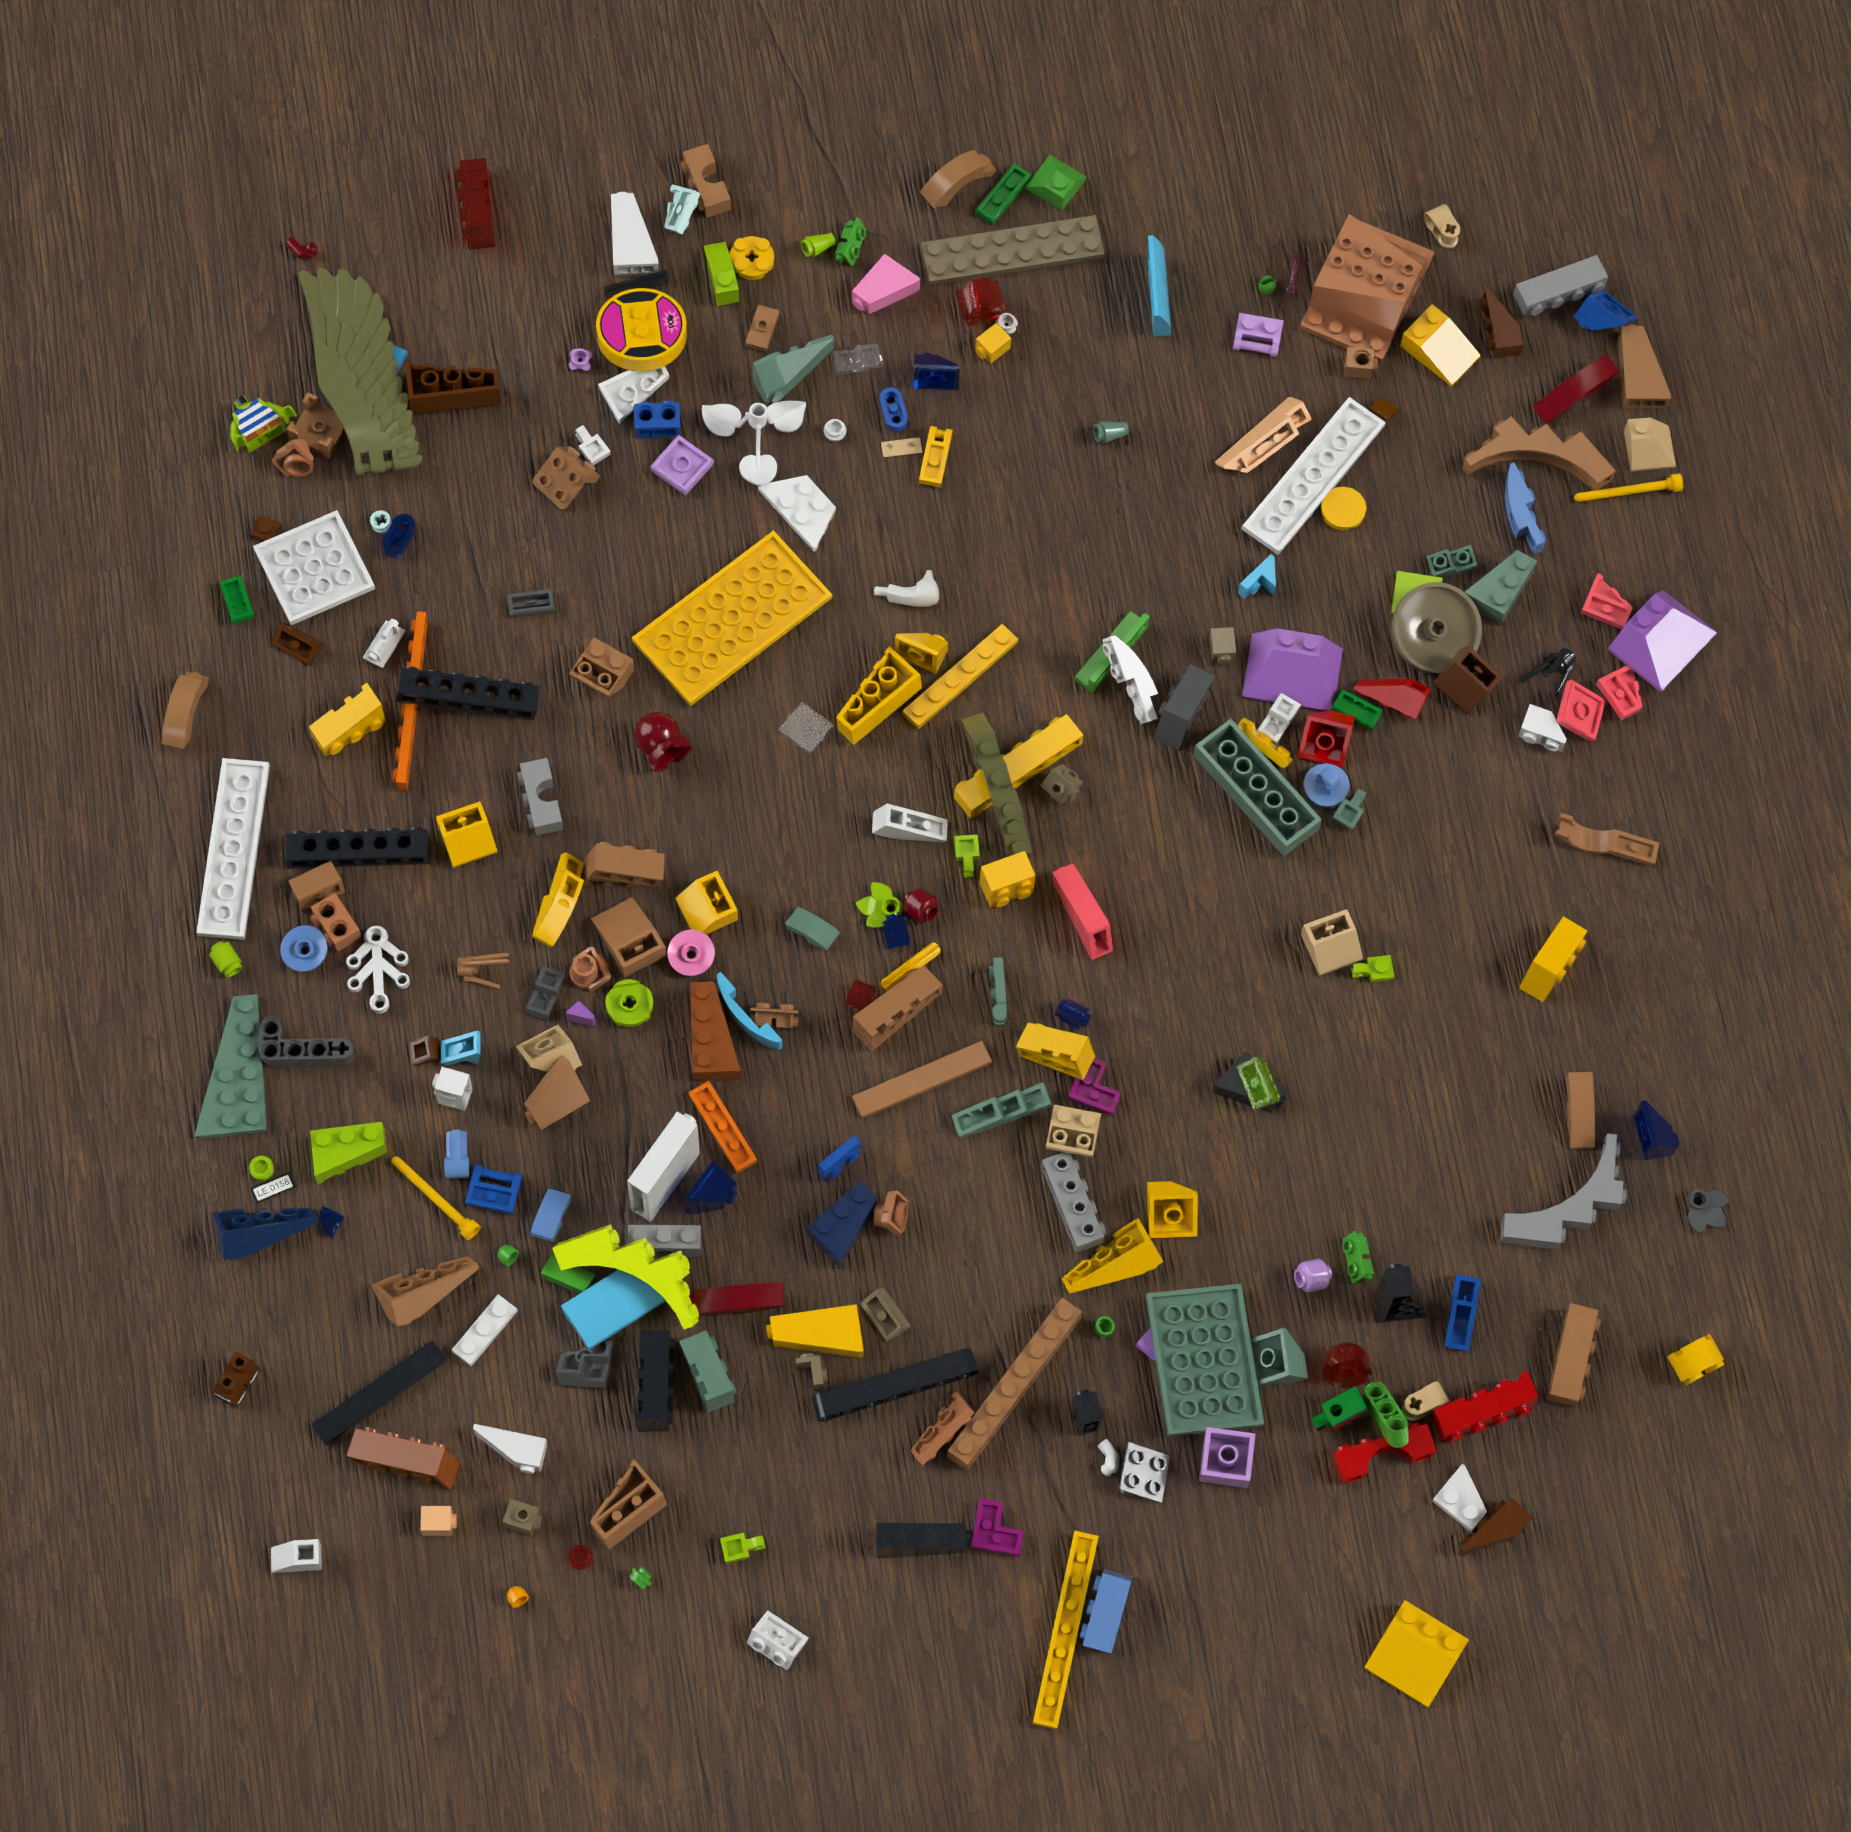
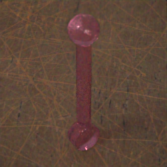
M1299 252L1292 254L1290 285L1286 290L1289 295H1293L1296 291L1294 282L1297 262L1301 257Z

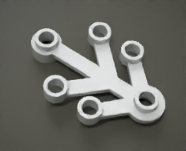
M372 926L365 932V943L354 954L349 955L346 962L349 969L357 970L361 967V959L371 950L372 959L356 976L351 977L347 984L351 992H359L362 989V983L373 972L374 995L370 998V1007L373 1012L382 1014L389 1008L388 997L384 994L383 971L395 980L396 986L400 989H405L410 984L409 976L406 973H401L382 957V949L394 957L397 966L403 967L407 965L409 958L405 951H400L388 941L387 931L383 927ZM376 935L381 937L379 941H373L372 938ZM399 956L406 957L402 962L397 960ZM356 959L358 960V963L356 965H351L350 961ZM400 978L407 979L404 984L398 982ZM352 982H359L357 987H351ZM378 1002H383L384 1006L382 1008H377L376 1004Z

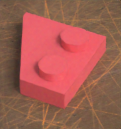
M1597 573L1581 614L1622 630L1628 621L1633 607L1620 597V594L1614 587H1609L1601 574Z
M1625 666L1598 679L1596 685L1621 720L1641 710L1642 702L1638 694V681L1635 680L1634 671L1630 667Z

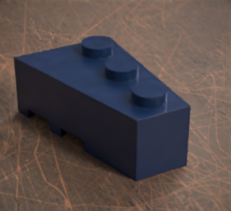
M861 1180L807 1227V1235L839 1269L874 1212L877 1196Z

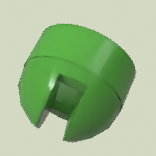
M1270 275L1262 277L1259 281V291L1264 295L1273 294L1276 291V280Z
M503 1245L498 1250L499 1260L507 1267L511 1266L519 1255V1251L510 1245Z
M1106 1316L1100 1317L1094 1324V1332L1099 1337H1108L1115 1328L1113 1320Z

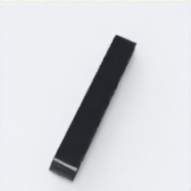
M965 1348L814 1395L811 1399L818 1421L825 1422L972 1377L979 1373L972 1349Z

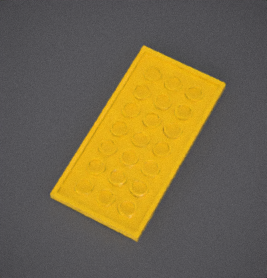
M773 530L634 635L632 642L689 706H692L832 599V594Z

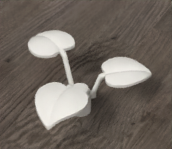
M781 401L771 404L768 408L762 403H755L751 405L749 412L745 413L742 420L739 409L733 405H702V417L707 428L719 436L732 435L735 427L740 428L748 419L751 427L756 429V456H745L740 461L739 470L747 481L757 486H764L774 479L777 473V463L771 455L760 456L761 428L768 422V424L774 423L775 428L781 432L797 430L803 422L806 402Z

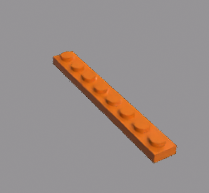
M417 611L416 620L412 619L411 633H414V639L409 641L408 653L412 655L411 662H407L406 667L413 666L418 668V670H422L428 625L426 612ZM406 703L401 705V718H404L403 726L399 725L398 739L401 740V746L396 747L395 760L399 762L398 769L394 768L393 782L397 784L398 791L407 792L418 707L416 704Z

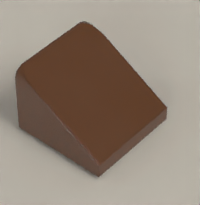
M1383 397L1376 400L1368 409L1385 421V426L1399 411L1397 407Z
M426 1036L410 1042L414 1066L441 1061L438 1038Z

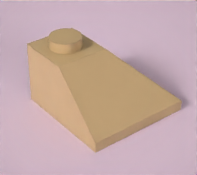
M1653 418L1628 419L1624 429L1630 471L1675 468L1676 464L1669 426Z
M559 1025L516 1046L530 1067L548 1072L562 1055L570 1061L574 1071L582 1065L572 1041Z

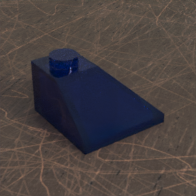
M930 353L915 354L913 389L959 390L960 365L939 355H932Z
M1646 1100L1641 1101L1634 1114V1119L1645 1160L1672 1156L1679 1146L1677 1134L1673 1133L1671 1125Z
M712 1160L685 1197V1209L689 1215L724 1209L727 1203L731 1205L738 1195V1192H736L737 1183L715 1161Z

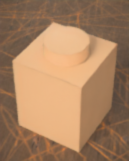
M421 1506L420 1531L422 1536H452V1529L457 1528V1514H453L451 1506Z

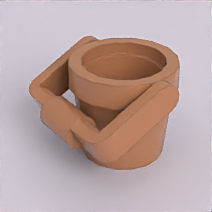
M295 439L278 449L272 462L286 477L290 475L301 477L313 471L314 458L310 453L308 442L302 439ZM285 456V460H284V463H283V462L280 460V458H283V457Z
M589 947L573 958L569 974L571 982L578 988L588 989L591 992L611 979L608 964L597 948ZM600 971H602V973H603V975H604V977H602L601 979H600Z
M897 1190L889 1191L885 1202L876 1203L874 1226L888 1229L892 1234L900 1236L904 1232L907 1223L908 1199Z

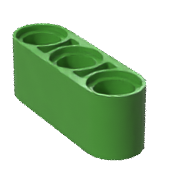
M1380 1382L1368 1384L1365 1387V1402L1368 1413L1390 1446L1396 1448L1405 1446L1409 1441L1406 1417L1384 1384Z

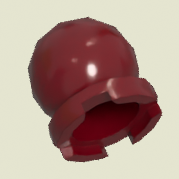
M651 712L639 720L634 733L636 744L645 755L649 756L647 763L654 772L669 769L667 766L669 763L676 759L678 762H681L688 756L691 751L690 742L685 736H680L679 726L670 715L661 712Z

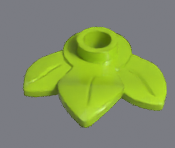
M878 882L871 883L872 896L865 897L856 902L860 912L868 916L866 925L872 928L882 927L888 920L897 919L903 911L901 901L893 897L891 889L887 885ZM894 906L896 909L894 912H888L887 907Z

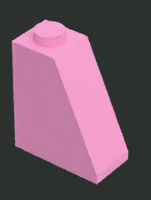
M884 254L853 289L852 303L858 310H864L871 314L916 293L920 289V278Z

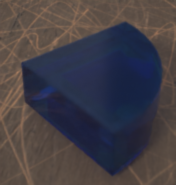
M322 1206L320 1211L321 1226L324 1232L333 1239L345 1218L343 1215Z

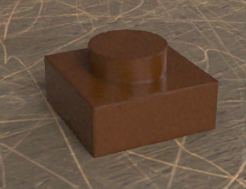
M259 515L250 534L251 538L264 542L276 537L281 529V522Z

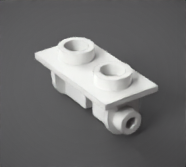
M394 619L385 621L364 654L363 659L383 668L406 630L398 627L399 623Z

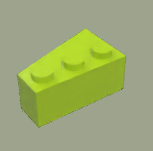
M383 1122L310 1131L314 1176L317 1185L334 1175L345 1173V1170L356 1165L360 1166L387 1153Z

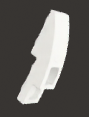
M1115 635L1103 639V651L1109 658L1111 674L1117 683L1126 681V690L1129 697L1133 700L1136 718L1140 720L1141 724L1158 719L1150 696L1156 695L1158 692L1141 660Z

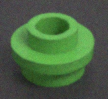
M633 1567L632 1574L629 1577L642 1589H645L647 1585L651 1586L652 1581L650 1578L652 1575L643 1567L639 1569Z

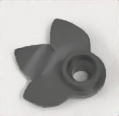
M1694 1189L1690 1191L1686 1197V1205L1689 1209L1688 1221L1691 1227L1698 1233H1701L1706 1225L1714 1228L1724 1227L1726 1219L1721 1207L1725 1206L1729 1199L1723 1193L1716 1190L1705 1192L1701 1189ZM1695 1198L1700 1199L1701 1205H1696L1693 1200Z

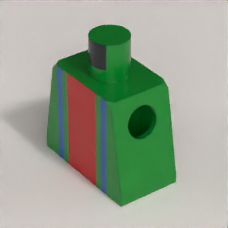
M1355 1386L1321 1405L1323 1413L1311 1418L1317 1432L1328 1426H1331L1333 1432L1368 1417L1369 1414ZM1336 1411L1342 1412L1339 1416H1333L1332 1414Z

